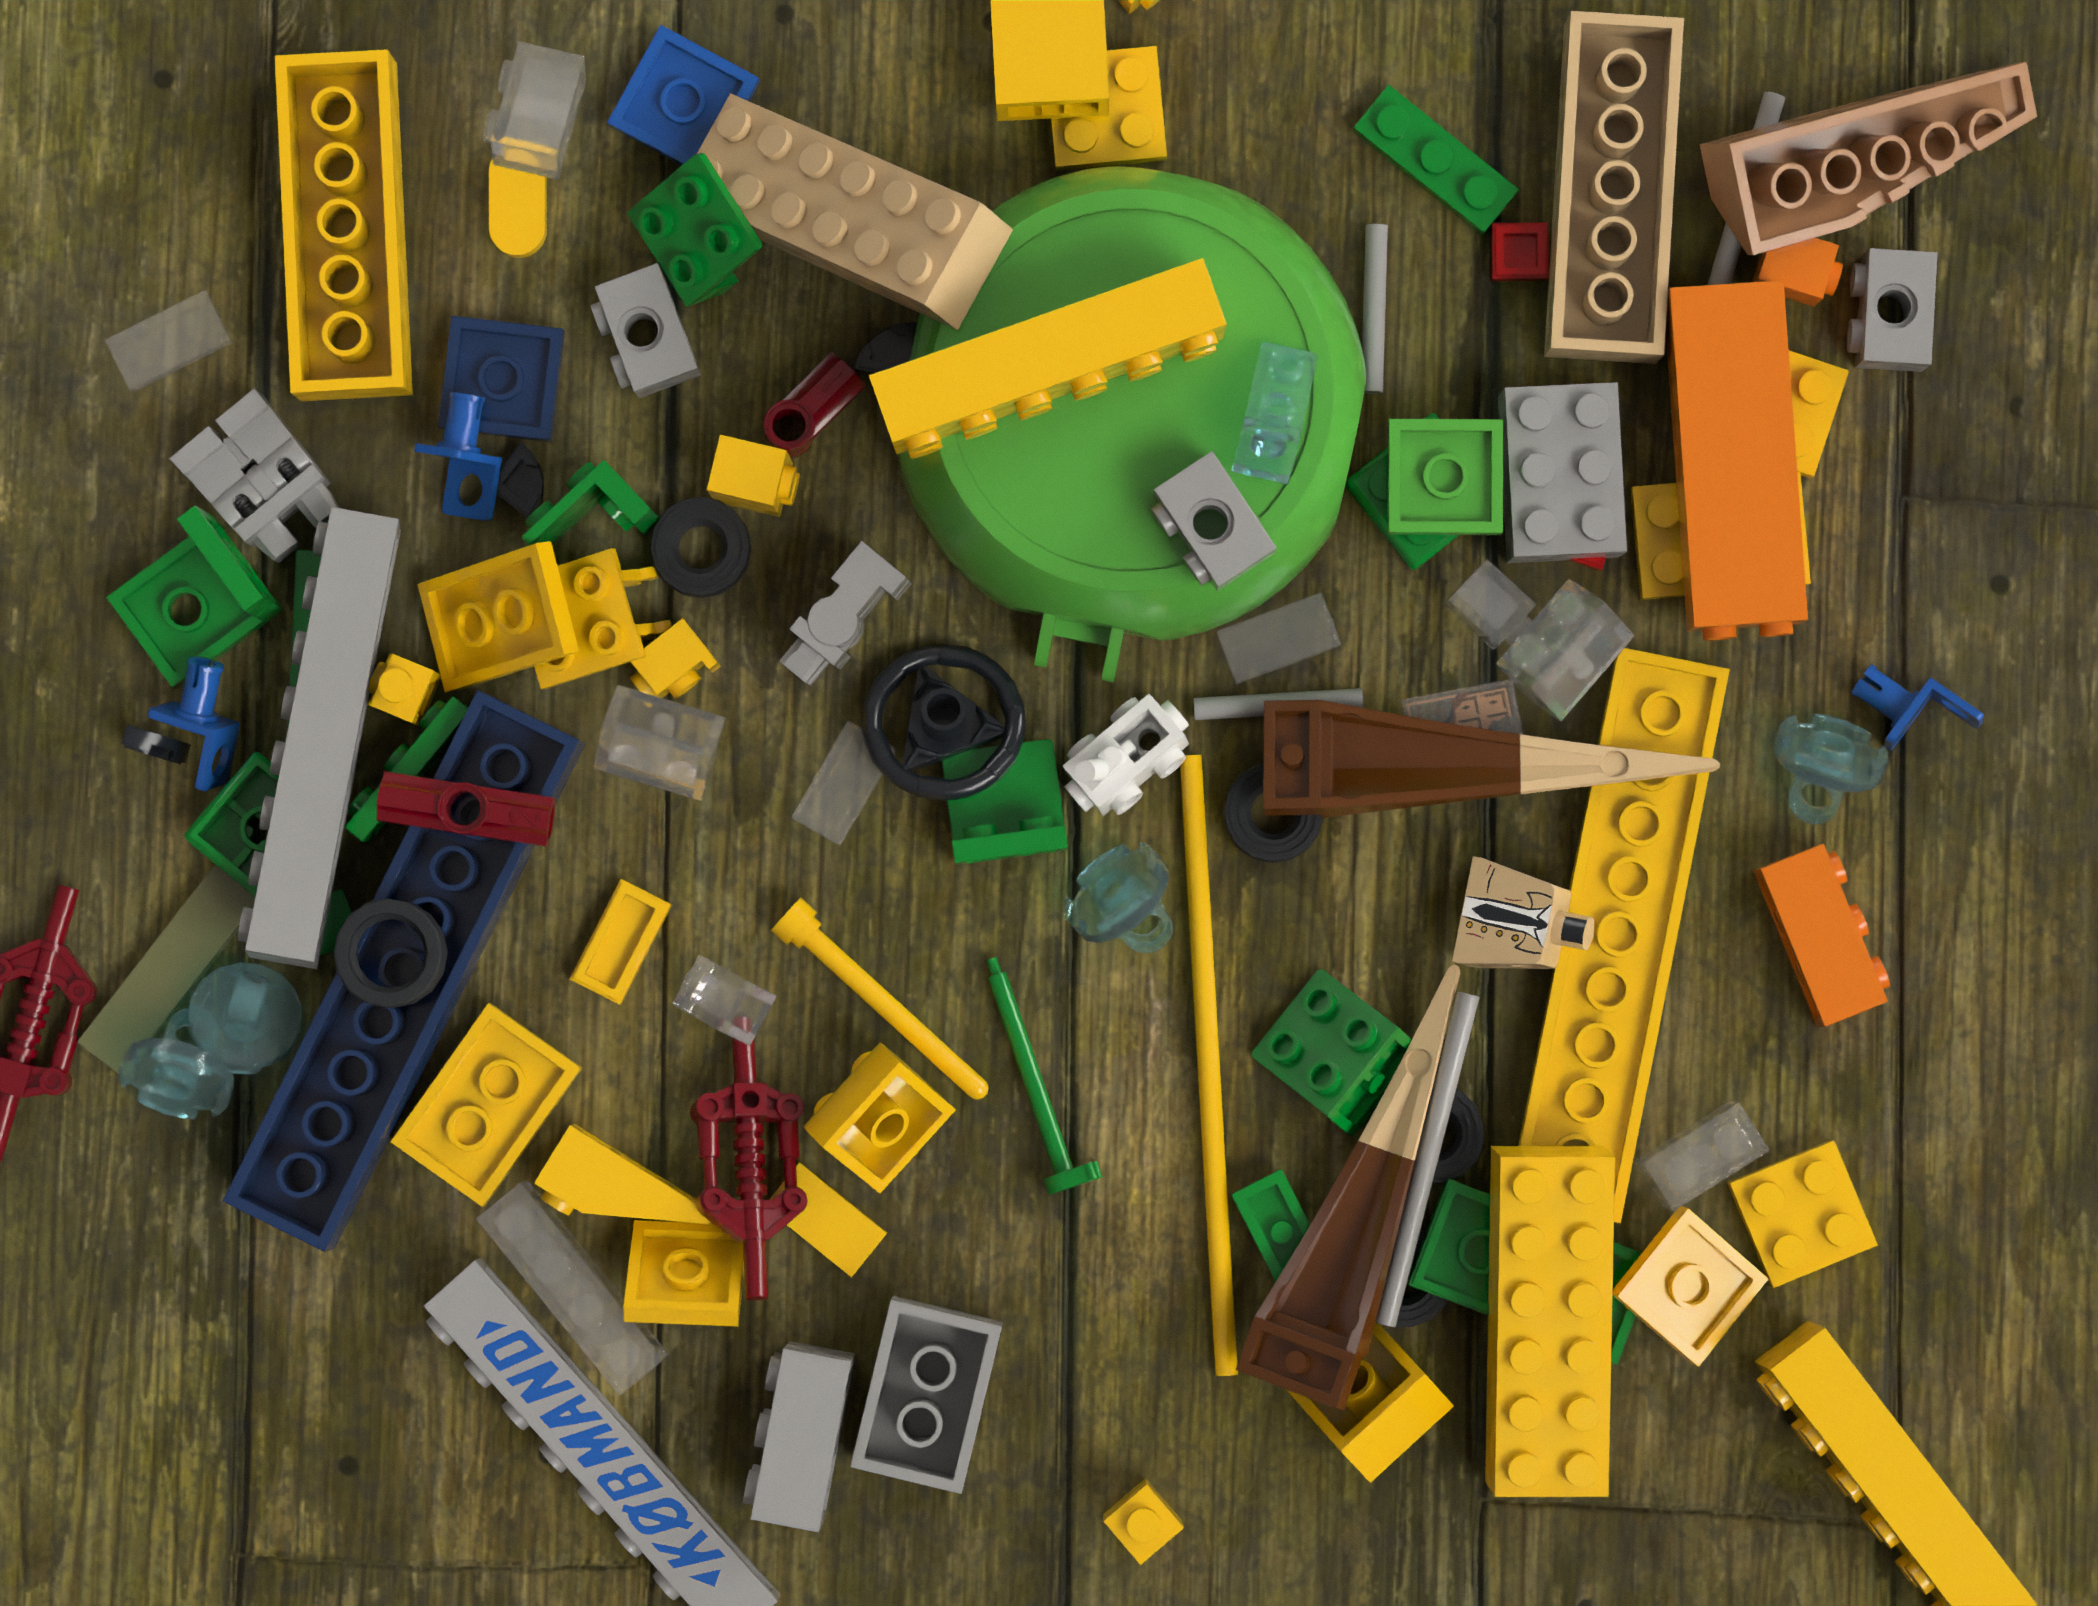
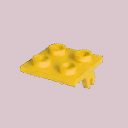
M615 548L557 566L579 652L534 666L540 689H548L646 657L642 641L654 639L656 635L663 634L672 627L671 621L635 624L624 587L637 586L641 584V581L657 579L658 575L654 566L621 570Z

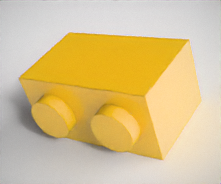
M720 435L707 491L712 499L721 501L726 505L780 517L783 504L793 506L800 473H796L797 467L792 466L793 462L787 450Z

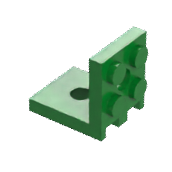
M196 505L177 518L189 537L106 597L174 689H177L185 682L188 667L187 659L189 657L212 659L211 663H213L285 610L257 575L259 573L248 558L240 552L231 540L220 520ZM182 595H195L201 604L200 617L195 623L188 626L177 624L172 616L174 602Z

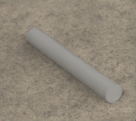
M1367 224L1365 226L1362 351L1367 374L1364 393L1367 394L1383 393L1388 225Z
M1362 688L1193 698L1195 720L1264 716V701L1324 700L1363 708Z

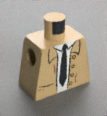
M1473 856L1452 962L1474 968L1555 969L1558 964L1561 946L1587 950L1590 947L1594 934V919L1591 916L1568 912L1571 899L1570 890L1484 858Z

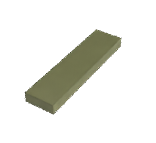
M214 864L77 1042L120 1076H126L239 930L243 908H253L255 897Z

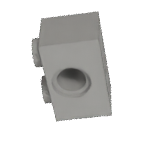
M1870 248L1861 256L1860 263H1853L1850 275V296L1858 297L1857 319H1850L1848 324L1847 352L1855 353V368L1922 372L1932 364L1938 252ZM1891 297L1901 304L1903 318L1900 323H1888L1880 317L1877 310L1879 298Z
M658 263L595 286L600 302L590 306L602 337L612 333L619 354L610 357L622 389L632 386L634 393L640 399L701 376L663 271ZM640 320H650L658 326L656 339L644 347L632 345L628 340L631 326Z
M1213 451L1154 489L1153 496L1158 504L1150 509L1167 536L1171 537L1178 532L1190 550L1182 558L1201 586L1210 581L1216 591H1219L1275 554L1277 547ZM1204 510L1219 512L1226 521L1227 529L1225 533L1214 540L1200 537L1193 527V520L1196 515Z

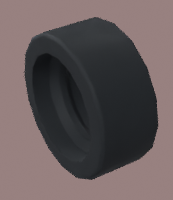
M388 898L366 903L351 913L337 933L333 953L337 974L348 991L367 1004L387 1008L414 1004L431 993L444 974L448 954L444 933L430 913L414 903ZM389 919L403 921L413 927L421 937L425 951L423 965L415 978L404 985L392 988L379 986L369 980L359 967L357 957L359 941L365 931L375 923Z

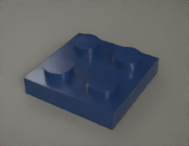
M451 316L438 427L441 430H445L450 400L449 392H457L485 397L478 434L552 442L565 338L564 329Z

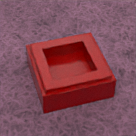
M1548 222L1491 224V282L1547 281L1549 279Z

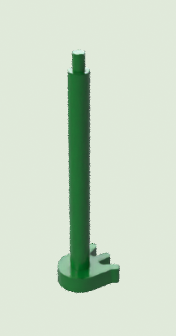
M997 957L986 960L991 973L988 980L1055 1174L1043 1179L1048 1195L1102 1178L1098 1161L1073 1168L1007 973L1001 971Z

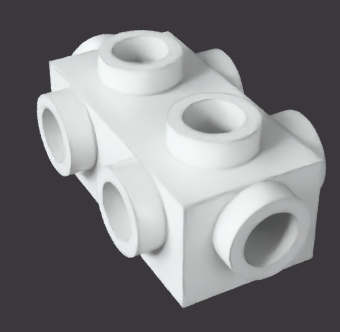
M1150 694L1140 701L1136 697L1131 698L1112 714L1110 720L1113 724L1097 737L1093 734L1085 736L1069 750L1067 756L1070 760L1063 765V768L1072 780L1064 787L1085 812L1095 806L1103 816L1111 809L1117 815L1124 813L1142 797L1143 792L1139 788L1142 783L1155 772L1161 779L1167 777L1185 761L1186 755L1182 750L1189 745V742L1182 731L1189 724L1169 700L1160 706ZM1152 732L1160 736V742L1151 750H1143L1140 747V740L1145 734Z

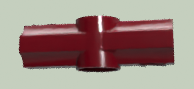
M384 771L381 784L379 785L376 820L453 832L465 836H479L548 847L553 831L556 798L477 786L467 782L457 783ZM472 793L478 798L480 803L479 816L469 825H460L452 815L454 801L463 794Z

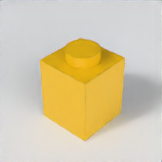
M1146 1478L1103 1514V1522L1140 1565L1184 1528L1179 1516Z

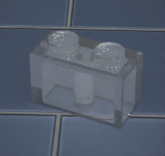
M519 41L514 60L505 59L501 68L498 92L504 93L500 109L490 110L485 125L484 142L491 143L493 165L559 180L587 81L585 56Z
M1569 578L1496 664L1528 699L1562 721L1633 639L1634 635L1605 601Z
M617 685L601 727L594 769L702 801L717 760L726 718Z
M1729 1101L1635 1160L1664 1208L1675 1211L1770 1150L1741 1104Z

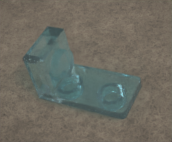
M1269 342L1261 344L1232 472L1288 485L1317 362V355L1315 353Z

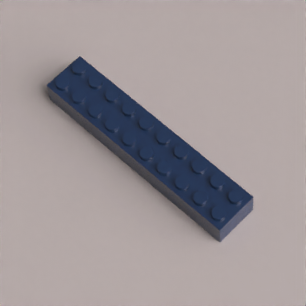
M477 690L433 779L457 783L467 782L477 786L555 797L557 803L586 744ZM463 794L454 801L452 815L460 825H469L478 818L480 803L474 794ZM409 826L372 902L387 898L410 902L430 913L442 929L448 954L444 974L433 991L418 1002L396 1008H387L367 1004L351 994L336 972L223 1202L323 1252L335 1249L535 845L479 836H465L453 832ZM393 919L377 922L368 928L359 941L357 951L359 967L365 976L379 986L390 988L404 985L415 978L423 965L425 954L422 939L416 930L403 921Z

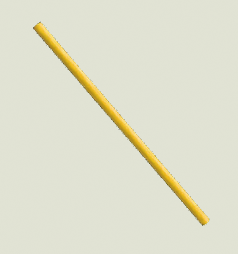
M1186 755L1185 761L1180 765L1215 1376L1238 1375L1236 1370L1237 1348L1202 755Z

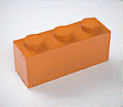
M1819 844L1753 870L1816 1027H1827L1888 1002L1884 989L1890 987L1888 974L1878 956L1870 958L1862 938L1869 934L1868 926L1859 906L1856 903L1849 906L1841 887V884L1847 882V875L1835 851L1827 853L1825 845Z

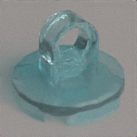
M1813 714L1810 723H1798L1796 720L1797 715L1789 716L1779 726L1774 741V755L1783 767L1795 775L1789 792L1788 802L1791 811L1797 818L1810 824L1826 823L1836 814L1845 792H1862L1874 789L1882 781L1888 764V751L1884 746L1876 750L1869 745L1871 733L1846 720L1823 714ZM1809 784L1824 787L1830 793L1831 803L1824 807H1814L1803 799L1801 788Z
M1139 842L1140 849L1130 851L1125 844L1115 846L1097 857L1076 879L1082 888L1074 901L1070 900L1069 897L1066 898L1064 913L1065 919L1086 941L1102 943L1120 937L1134 951L1149 953L1164 947L1170 940L1173 933V923L1161 901L1169 881L1168 865L1147 843ZM1150 914L1157 915L1160 918L1158 926L1147 934L1140 935L1131 931Z
M239 962L219 967L200 981L190 999L187 1028L190 1037H193L194 1043L201 1049L202 1057L208 1063L228 1073L251 1075L261 1072L262 1067L272 1065L278 1060L282 1062L290 1055L299 1039L302 1007L296 990L282 974L261 964Z
M197 1008L181 1009L175 1013L168 1023L163 1038H146L132 1043L125 1051L118 1070L119 1082L124 1088L127 1084L131 1083L140 1090L137 1101L163 1114L184 1119H196L198 1110L210 1109L212 1117L220 1115L227 1108L234 1089V1076L225 1063L212 1055L218 1039L219 1029L217 1023L209 1013ZM183 1026H194L205 1034L207 1041L200 1047L181 1042L177 1039L176 1030Z

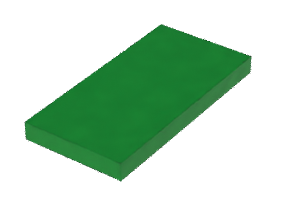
M1447 1178L1446 1182L1443 1183L1425 1230L1421 1247L1409 1272L1408 1285L1489 1316L1490 1194ZM1613 1242V1289L1642 1254ZM1612 1296L1611 1363L1618 1365L1636 1316L1614 1296Z

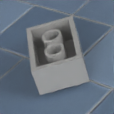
M1618 382L1504 388L1498 396L1499 419H1503V503L1507 563L1565 561L1593 557L1619 558L1627 552Z
M893 1296L890 1301L850 1467L962 1494L1003 1322Z
M789 1341L783 1348L782 1353L774 1352V1356H771L765 1390L774 1391L775 1394L772 1409L764 1408L763 1413L760 1412L754 1447L764 1448L761 1465L753 1464L752 1469L749 1470L743 1503L753 1505L750 1520L819 1532L825 1519L856 1356L855 1353Z

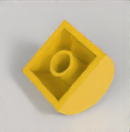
M880 1042L872 1051L863 1053L856 1059L852 1066V1073L834 1093L825 1095L817 1102L814 1108V1115L803 1127L826 1151L877 1192L881 1193L956 1109L905 1062Z

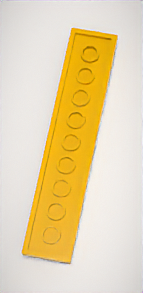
M1618 647L1616 649L1598 745L1713 758L1730 669ZM1710 772L1589 786L1569 887L1571 899L1568 912L1593 917L1594 934L1590 947L1587 950L1561 946L1558 964L1552 972L1518 1146H1604L1615 1156L1614 1222L1621 1223Z

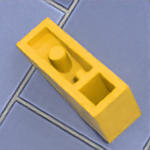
M577 1124L569 1125L534 1184L545 1190L541 1199L568 1216L573 1209H576L586 1214L698 1224L712 1223L697 1210L695 1197Z

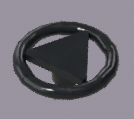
M946 643L926 645L908 651L892 662H889L872 682L862 710V738L872 763L891 783L919 798L940 801L962 799L982 792L998 782L1016 761L1025 736V705L1015 681L1012 680L1003 667L987 655L967 646ZM941 665L969 669L982 676L994 688L1005 715V727L927 668V666ZM918 670L902 765L893 756L882 728L883 710L887 698L890 697L906 676ZM1003 738L1000 746L984 765L967 776L949 780L918 775L912 772Z

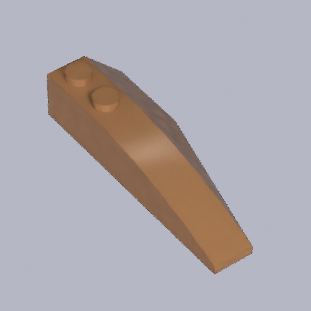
M2019 62L1849 103L1699 145L1712 202L1747 255H1756L1857 225L1867 219L1866 215L1886 203L1897 201L1910 193L1909 190L1930 177L1939 176L1954 167L1955 162L1973 151H1981L2037 117L2027 62Z

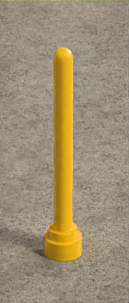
M800 898L770 930L786 945L792 942L799 949L804 945L969 1097L979 1100L987 1095L988 1084L977 1072L819 929L822 924L814 917L817 911L805 900Z

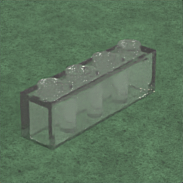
M528 1180L517 1184L476 1218L619 1396L669 1356L644 1323L624 1322V1298L547 1203L541 1199V1196Z

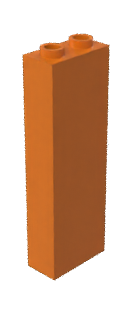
M1784 280L1669 288L1666 315V345L1687 632L1702 631L1703 641L1737 638V628L1758 627L1759 637L1792 635L1793 625H1799L1808 620Z

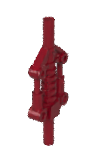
M59 884L43 938L33 940L0 954V1000L6 983L24 976L31 978L30 984L25 983L23 992L27 993L25 999L21 998L19 1007L22 1008L21 1014L16 1013L14 1020L18 1022L17 1028H12L10 1034L11 1037H14L13 1043L8 1042L6 1051L10 1052L9 1057L0 1055V1162H2L20 1097L29 1098L45 1094L60 1096L70 1090L72 1077L69 1072L78 1044L77 1041L79 1040V1036H76L84 1005L93 1002L97 996L96 984L70 948L64 945L80 890ZM55 984L60 987L72 1004L64 1031H59L48 1068L30 1064L31 1058L36 1059L38 1050L34 1048L35 1044H40L42 1035H39V1030L45 1028L46 1020H43L44 1014H49L51 1006L47 1005L48 999L53 1000L55 991L51 990V988Z
M740 1018L731 1021L734 1083L716 1093H705L700 1096L690 1107V1116L693 1122L697 1124L699 1159L703 1160L705 1190L696 1198L697 1210L736 1242L743 1243L745 1299L757 1301L768 1299L765 1242L804 1211L808 1202L806 1193L797 1187L796 1159L800 1158L798 1119L803 1114L804 1104L796 1094H783L767 1086L766 1083H757L754 1021L749 1018ZM720 1122L736 1123L732 1130L733 1136L737 1137V1140L733 1141V1149L735 1152H738V1155L734 1156V1166L739 1167V1170L735 1171V1181L740 1183V1185L736 1186V1196L740 1197V1200H735L717 1187L716 1159L720 1158L718 1123ZM760 1122L775 1123L777 1125L779 1159L783 1160L785 1190L773 1200H763V1196L767 1195V1185L762 1184V1181L766 1180V1170L761 1168V1166L765 1165V1155L760 1153V1151L764 1150V1139L760 1138L764 1134L763 1124Z

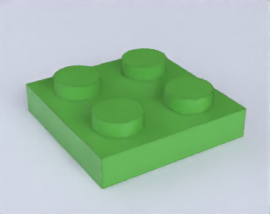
M1389 419L1387 534L1501 535L1503 533V419Z

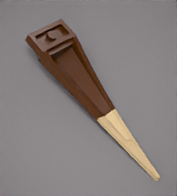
M1324 700L1264 701V815H1321L1322 818L1713 772L1720 768V763L1712 758L1634 750L1508 733L1376 711Z
M1454 964L1448 968L1410 1045L1356 1146L1309 1228L1254 1316L1236 1367L1237 1371L1333 1408L1345 1409L1362 1358L1368 1355L1460 977L1459 966Z

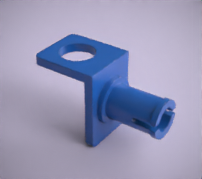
M449 392L450 400L443 442L437 441V446L415 443L414 452L450 458L442 512L444 514L490 521L494 512L502 458L481 454V448L476 447L485 397ZM475 474L481 480L482 495L477 503L467 506L460 498L459 488L465 477Z
M189 657L187 659L188 667L180 703L171 701L151 707L147 717L205 736L195 788L207 791L228 782L240 722L219 716L214 711L224 665L221 662L214 661L213 666H210L212 659ZM221 747V757L219 763L214 772L212 773V764L214 757L219 748Z
M1873 664L1864 672L1863 675L1865 677L1863 680L1859 679L1851 692L1853 696L1859 697L1892 720L1890 726L1893 729L1886 737L1884 746L1890 751L1895 748L1930 699H1933L1975 729L1980 727L1984 719L1982 712L1931 677L1920 692L1915 690L1911 693L1877 670V667Z

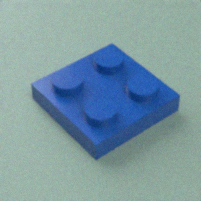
M660 25L609 117L607 124L614 130L682 166L699 151L730 93L750 102L760 83V79Z

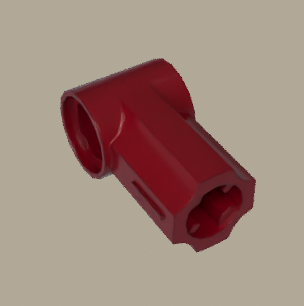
M830 352L783 400L778 401L769 408L765 414L763 424L766 444L771 447L787 450L790 458L801 456L808 451L813 440L866 388V385L841 358ZM788 416L796 417L805 426L803 435L799 439L790 442L779 439L773 432L776 422Z

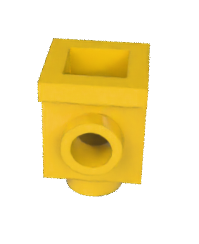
M682 618L644 648L646 657L631 661L637 672L629 678L651 704L660 697L662 699L668 693H671L674 699L679 698L702 679L697 673L700 668L705 665L713 673L721 665L689 624Z
M389 653L386 663L379 662L368 686L369 693L372 696L368 705L419 726L421 719L429 709L440 683L441 675L434 670Z

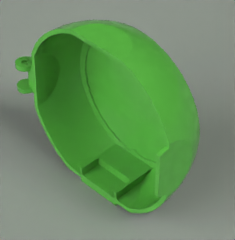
M1122 166L1085 169L1052 178L1027 188L991 210L1013 229L1011 235L958 330L919 313L910 361L1201 258L1204 259L1227 323L1223 340L1218 341L1219 343L1215 345L1217 351L1190 362H1184L1182 355H1178L1164 360L1163 364H1161L1162 371L1149 377L1129 382L1127 374L1107 380V390L1095 396L1075 401L1072 393L1053 399L1051 403L1053 409L1036 417L1020 420L1016 412L996 419L998 428L990 433L965 440L963 432H959L942 438L943 448L936 452L910 459L908 451L900 453L899 456L902 477L914 508L929 535L947 559L971 584L1006 609L1043 616L1034 666L1046 669L1053 636L1105 646L1108 648L1101 680L1114 683L1124 633L1166 641L1206 632L1233 621L1260 606L1283 589L1309 564L1329 538L1337 521L1355 443L1367 377L1357 328L1342 293L1330 272L1312 248L1287 223L1265 206L1230 188L1184 175ZM1211 451L1214 452L1277 547L1275 554L1219 591H1216L1210 581L1202 586L1198 583L1182 558L1190 550L1178 532L1171 537L1167 536L1150 509L1158 504L1153 496L1155 488ZM1204 510L1198 513L1193 520L1195 532L1207 540L1221 537L1227 529L1224 517L1214 510Z

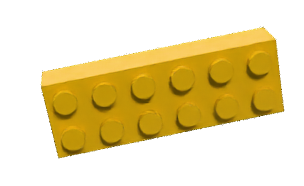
M388 49L275 55L290 393L300 401L413 395L397 62Z
M1201 258L869 375L896 454L908 451L910 459H914L942 449L941 439L959 432H963L965 440L990 433L998 428L996 419L1017 412L1020 420L1044 414L1053 409L1051 405L1052 400L1072 393L1074 400L1079 401L1100 394L1107 390V380L1127 374L1129 382L1149 377L1162 371L1161 364L1166 359L1182 355L1184 362H1190L1208 356L1217 351L1215 345L1219 343L1218 341L1223 340L1227 323L1204 259Z
M1491 1146L1485 1482L1494 1497H1609L1615 1156L1604 1146Z
M1807 1320L1754 1361L1763 1373L1756 1379L1761 1389L1776 1407L1780 1405L1784 1411L1789 1408L1798 1418L1791 1424L1794 1432L1811 1452L1815 1451L1819 1457L1824 1454L1832 1463L1825 1470L1827 1475L1845 1497L1849 1496L1855 1503L1859 1500L1863 1503L1867 1510L1860 1515L1861 1519L1880 1543L1884 1541L1890 1549L1895 1546L1902 1555L1895 1560L1896 1565L1915 1588L1919 1587L1925 1595L1931 1592L1937 1601L1930 1606L2037 1605L1825 1327Z

